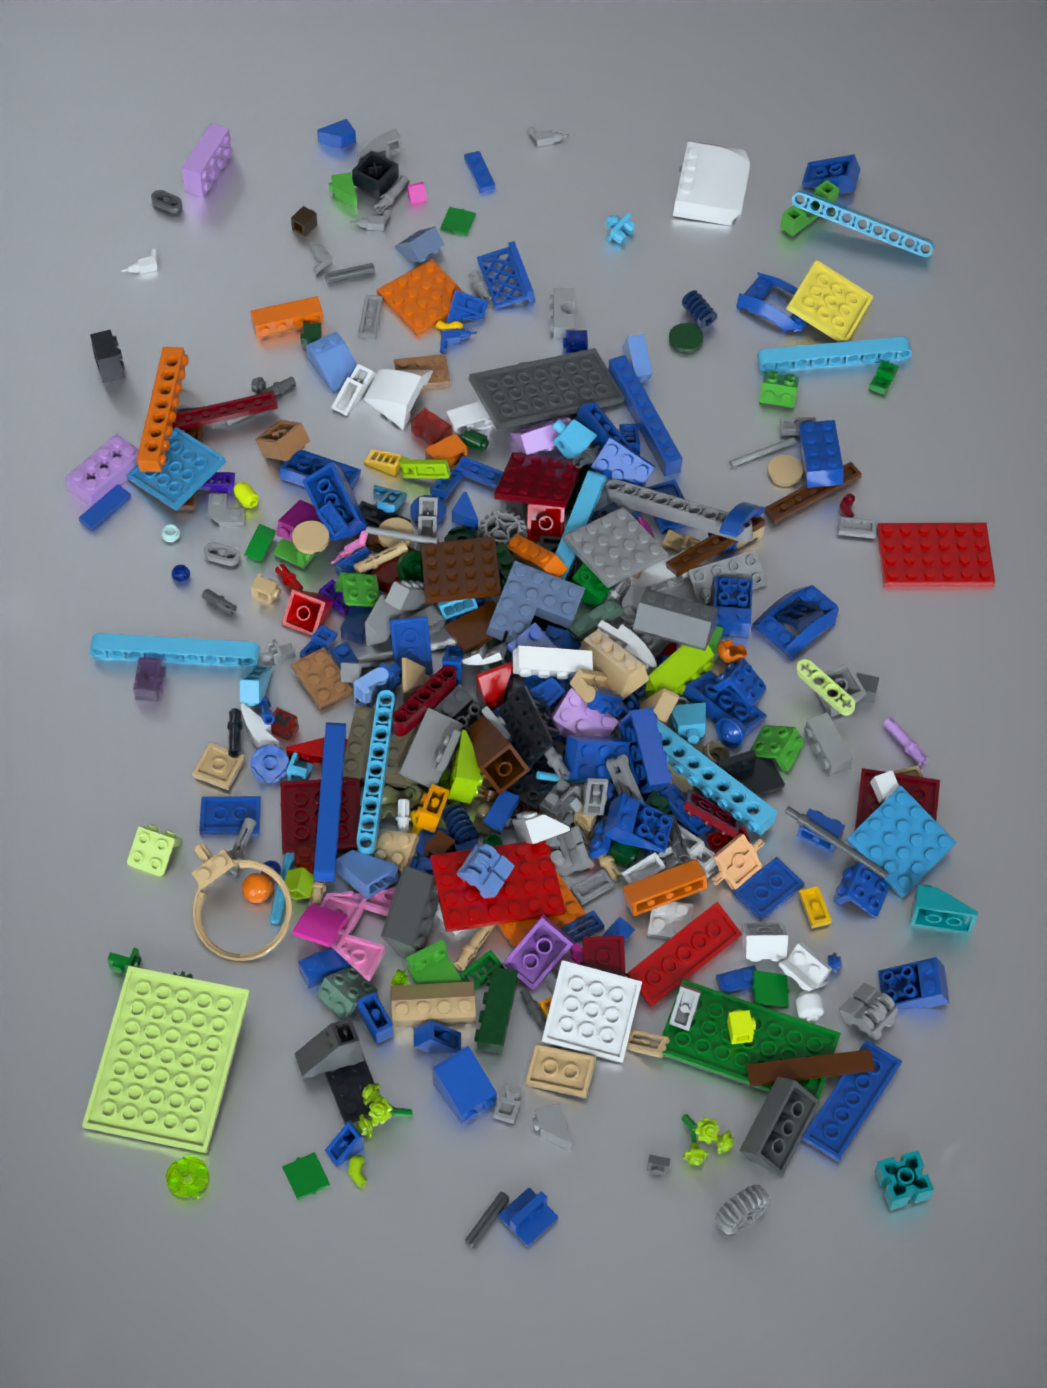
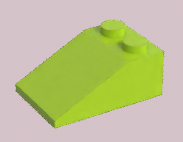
M462 730L454 751L448 799L471 804L473 797L478 795L479 786H481L483 781V774H480L481 770L477 766L474 748L467 731Z

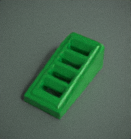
M490 949L459 975L463 982H471L467 977L471 974L476 980L474 982V989L487 981L488 974L493 973L494 967L491 968L488 964L489 961H492L495 965L494 967L504 969L505 967ZM483 965L488 969L486 973L481 968ZM478 970L482 976L478 978L474 971Z

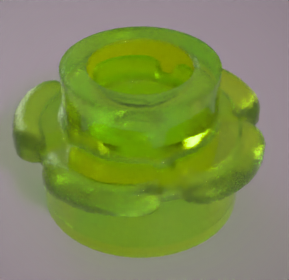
M397 969L391 984L395 986L404 985L408 977L405 975L406 970Z

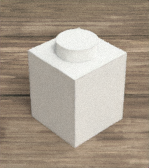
M893 771L875 776L870 782L879 804L884 802L899 787Z

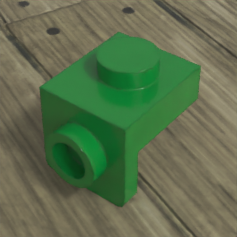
M133 948L130 957L110 952L107 960L110 969L114 972L127 973L128 966L139 968L142 957L139 954L138 948Z

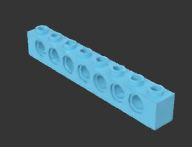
M658 721V730L663 738L662 745H666L663 746V750L667 754V763L676 774L684 776L692 786L699 788L706 797L712 798L720 808L726 809L736 820L744 823L751 832H755L759 836L776 822L777 810L662 722Z

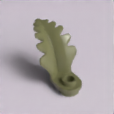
M388 785L384 786L381 817L385 818L389 812L393 817H397L399 799H408L410 801V809L421 802L424 794L423 790L416 785H412L404 791H398ZM370 806L367 809L374 810L376 807Z

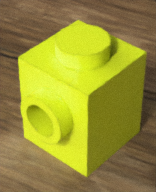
M738 1009L730 1012L727 1024L731 1044L752 1042L756 1023L755 1019L751 1018L750 1010L743 1011Z

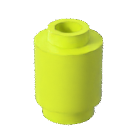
M240 482L234 487L236 498L245 508H253L257 505L259 496L248 483Z

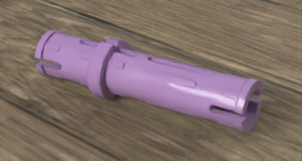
M893 717L887 718L883 722V726L903 746L905 753L910 755L919 766L924 765L928 761L929 757L918 747L919 744L908 736Z

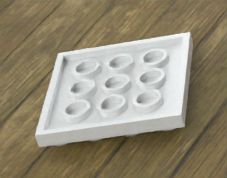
M562 960L541 1042L623 1063L642 981Z

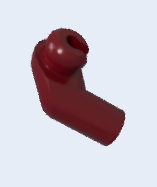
M851 493L843 497L839 506L845 517L853 518L855 515L851 507L855 501V496Z

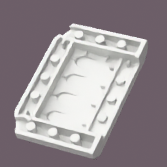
M688 140L673 216L731 226L733 221L741 216L751 164L745 150Z

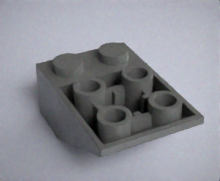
M460 684L433 709L462 723L463 726L460 732L466 730L471 743L469 727L484 716L481 712L484 707Z
M351 1018L331 1023L294 1053L303 1079L364 1061L360 1040Z

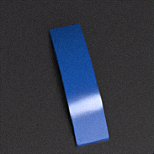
M747 502L739 503L727 515L719 533L733 537L739 536L744 531V524L752 517L759 518L766 508Z

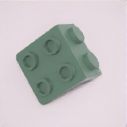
M350 966L325 977L316 996L342 1020L351 1018L358 999L373 992L378 993V989L355 968Z

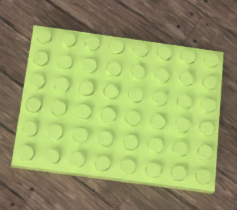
M128 966L82 1127L207 1153L250 996V990Z

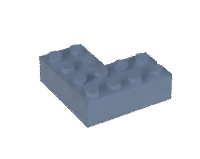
M514 561L486 635L502 640L505 631L509 633L506 642L511 643L530 627L534 615L570 629L585 588Z

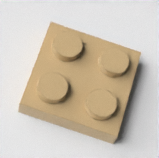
M209 743L192 773L193 777L229 790L246 760L245 755L241 754L238 758H232L228 755L229 749Z
M382 829L372 857L396 864L398 866V873H402L404 866L410 867L420 837L417 834Z

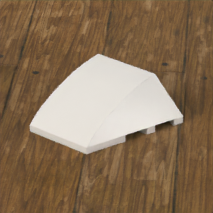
M378 369L363 400L404 431L411 417L410 411L422 387L427 385L433 370Z

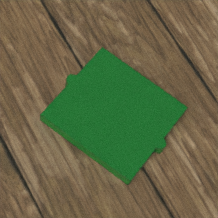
M449 207L440 229L452 232V234L457 233L467 236L476 213Z
M754 970L753 985L751 986L754 994V1003L788 1008V993L790 990L788 989L787 975Z
M315 1152L302 1158L297 1157L296 1161L282 1166L297 1200L310 1194L315 1195L317 1191L330 1186Z

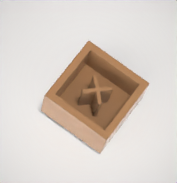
M282 419L255 439L264 457L282 461L290 460L293 454L304 449L305 445L310 442L302 423Z

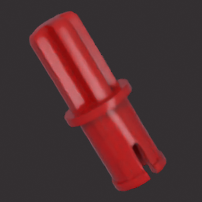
M284 564L279 565L282 571L278 566L275 568V573L280 576L285 586H288L291 590H303V586L296 579V575L291 573Z

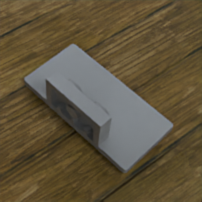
M757 550L688 571L696 601L700 604L714 602L715 576L753 579L752 590L767 585Z
M428 708L399 773L428 788L431 787V784L437 785L461 735L460 731L463 724Z

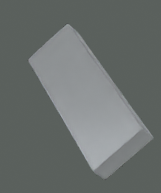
M365 296L358 338L376 339L383 296Z

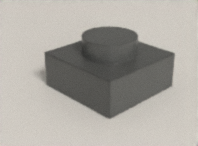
M649 1154L647 1171H651L655 1175H668L670 1158Z

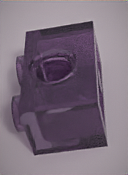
M139 657L133 687L135 700L158 701L159 694L163 693L162 678L166 677V667L163 666L162 659Z

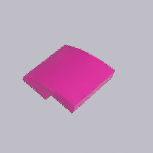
M312 903L298 920L292 935L330 947L338 939L339 931L348 923L349 915Z

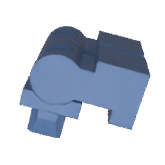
M477 844L467 856L457 875L471 886H475L480 891L479 894L485 899L497 895L504 884L503 880L508 878L515 865L503 855L500 856L492 846L488 844L480 846Z

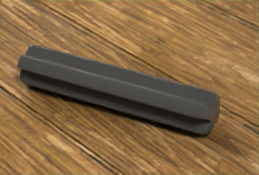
M373 263L332 271L325 273V279L327 283L368 275L375 273V267Z
M502 1191L499 1192L468 1234L465 1243L469 1247L475 1248L509 1201L507 1194Z

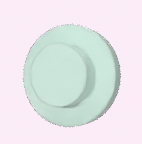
M173 524L166 525L162 530V538L167 542H174L180 537V530Z

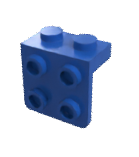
M744 658L736 663H729L724 668L726 671L716 678L718 681L713 687L719 692L731 685L748 707L753 706L766 690V685Z
M862 863L847 867L842 873L843 877L835 890L836 894L833 901L838 905L852 901L870 916H878L889 890V885Z

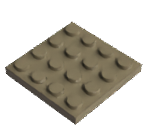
M355 706L345 750L343 778H357L359 781L365 782L375 708ZM381 718L380 720L386 721L388 718ZM421 722L405 736H396L392 732L385 785L408 788L412 785L419 786L418 782L401 775L399 772ZM380 735L377 738L383 739L386 736ZM376 753V754H375V756H382V755H383V753ZM376 770L372 773L379 774L381 771Z

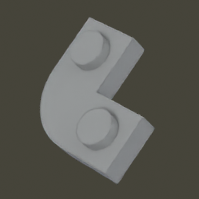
M209 493L208 512L210 518L222 527H245V508H227V493Z

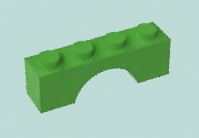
M826 180L815 189L813 194L837 203L839 188ZM818 201L812 202L814 208H820ZM793 205L782 214L780 228L793 237L819 216L803 209H798Z

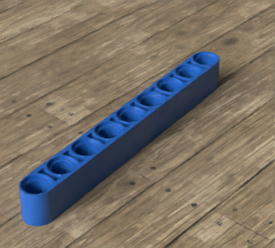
M326 722L314 864V881L335 882L346 723Z

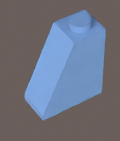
M644 334L628 336L622 346L623 353L626 355L640 382L645 383L653 375Z
M354 850L336 859L337 874L366 899L399 881L398 866L394 863Z

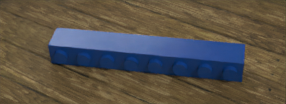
M626 355L609 359L608 370L625 397L624 403L664 477L681 472L682 456Z

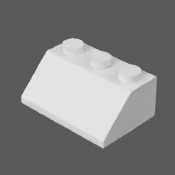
M524 811L516 814L517 818L512 819L519 842L535 844L570 831L569 826L544 814H537V812Z

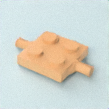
M739 834L713 855L712 858L719 869V873L712 878L713 883L718 885L725 879L731 890L739 888L763 867L757 855V851L764 846L763 841L758 839L754 844H750L744 834Z

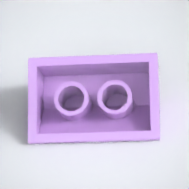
M561 416L510 432L521 453L535 455L541 450L550 451L555 449L553 440L559 433L551 426L558 419L567 425L571 421L570 418Z

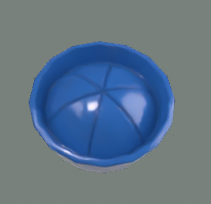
M735 717L721 718L717 721L716 733L719 740L726 747L732 749L741 746L746 737V730L742 722Z

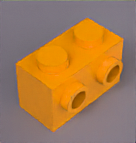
M431 784L429 792H424L420 803L424 804L423 807L419 806L415 815L418 818L417 827L435 833L450 790Z

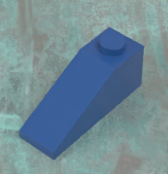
M334 949L317 952L298 961L299 973L308 989L322 983L325 977L351 966Z

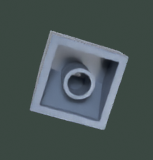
M434 226L415 232L394 247L411 263L417 261L421 263L428 259L427 256L429 254L433 255L439 252L444 242Z

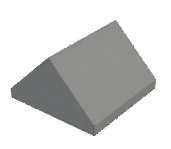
M382 594L365 622L367 645L386 642L391 634L390 620L399 619L402 614L399 609L386 603V596Z

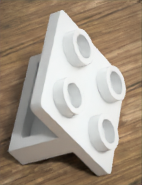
M802 942L797 944L787 960L781 961L779 964L787 976L795 979L798 985L807 991H812L828 983L826 977L832 970L828 964Z

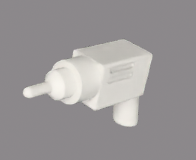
M152 249L150 257L137 259L136 263H132L131 266H128L127 269H122L121 272L129 271L130 273L134 272V274L139 272L143 274L157 271L158 250Z

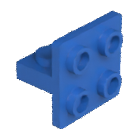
M527 1188L499 1214V1219L526 1246H530L558 1220V1215L547 1205L548 1197L542 1191L537 1195L531 1188Z

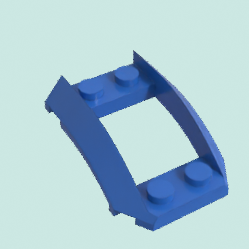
M757 272L758 278L744 294L739 293L737 309H748L749 313L756 314L773 322L784 333L791 329H794V332L802 331L808 322L795 314L788 317L778 308L763 301V298L773 287L782 289L792 295H795L798 288L779 278Z
M810 585L795 589L781 597L752 626L794 660L795 656L802 649L804 650L815 638L830 627L835 626L839 607L815 586ZM798 598L801 602L823 609L824 616L814 621L796 637L773 617L778 611Z

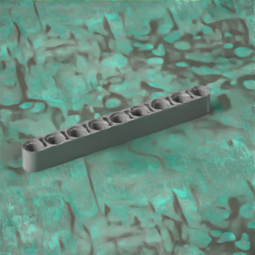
M617 479L609 480L606 483L607 500L610 503L615 502L616 505L739 542H748L753 538L751 520L744 524V531L739 536L725 535L719 533V530L729 512Z

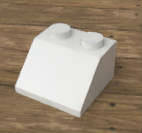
M742 923L746 959L753 962H759L762 959H770L776 962L787 959L788 935L783 923Z

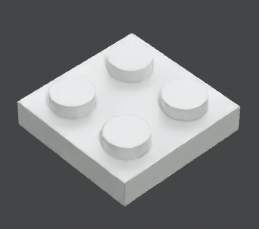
M673 901L652 909L647 937L668 941L691 922L693 904Z

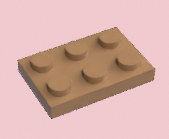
M446 354L394 359L395 370H433L427 385L422 388L450 385Z
M324 647L291 664L292 670L319 711L353 695V690L348 682H341L340 670Z

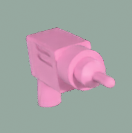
M362 531L359 539L344 546V550L339 552V555L331 564L336 563L343 557L347 558L356 549L364 548L368 532Z

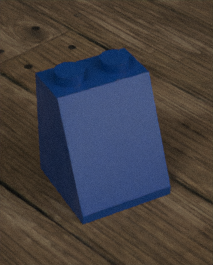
M469 1046L464 1047L433 1067V1085L461 1124L465 1121H472L479 1112L484 1109L489 1110L495 1105L497 1092Z

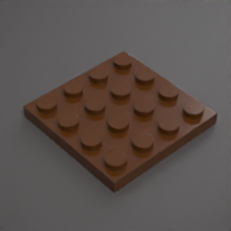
M495 536L438 542L437 544H421L426 604L501 595Z

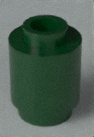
M472 429L470 431L465 430L461 438L468 448L478 452L486 450L489 444L486 435Z

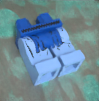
M383 662L379 665V668L354 681V703L357 706L372 708L381 691L390 690L395 695V688L401 685V679L398 676L401 674V668L395 662L389 666H386Z

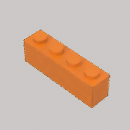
M318 296L250 311L256 337L304 327V324L324 323L323 310Z
M519 534L513 537L506 546L518 562L560 578L568 569L556 554Z
M695 859L623 886L624 901L632 915L637 916L707 889V877Z

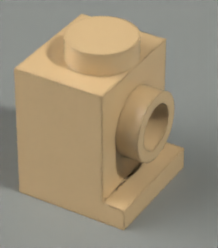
M259 573L251 585L252 598L272 605L275 599L280 597L281 589L278 588L276 582L263 578V575Z

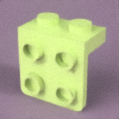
M152 824L138 826L127 864L154 875L163 876L173 847L180 846L182 839L176 837L177 833L166 830L164 833L158 830V826Z

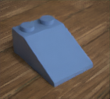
M336 331L306 345L307 359L333 394L341 390L346 379L351 377L357 366L348 346Z

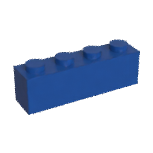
M596 402L581 404L575 420L597 435L592 441L594 446H600V449H603L608 439L612 436L633 451L631 445Z

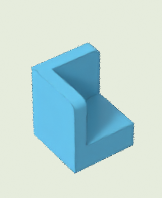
M294 752L287 768L288 781L309 780L313 764L300 761L298 753Z

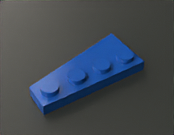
M553 677L529 691L533 700L546 703L548 708L566 693ZM500 707L492 711L496 717L500 716L502 718L499 711Z

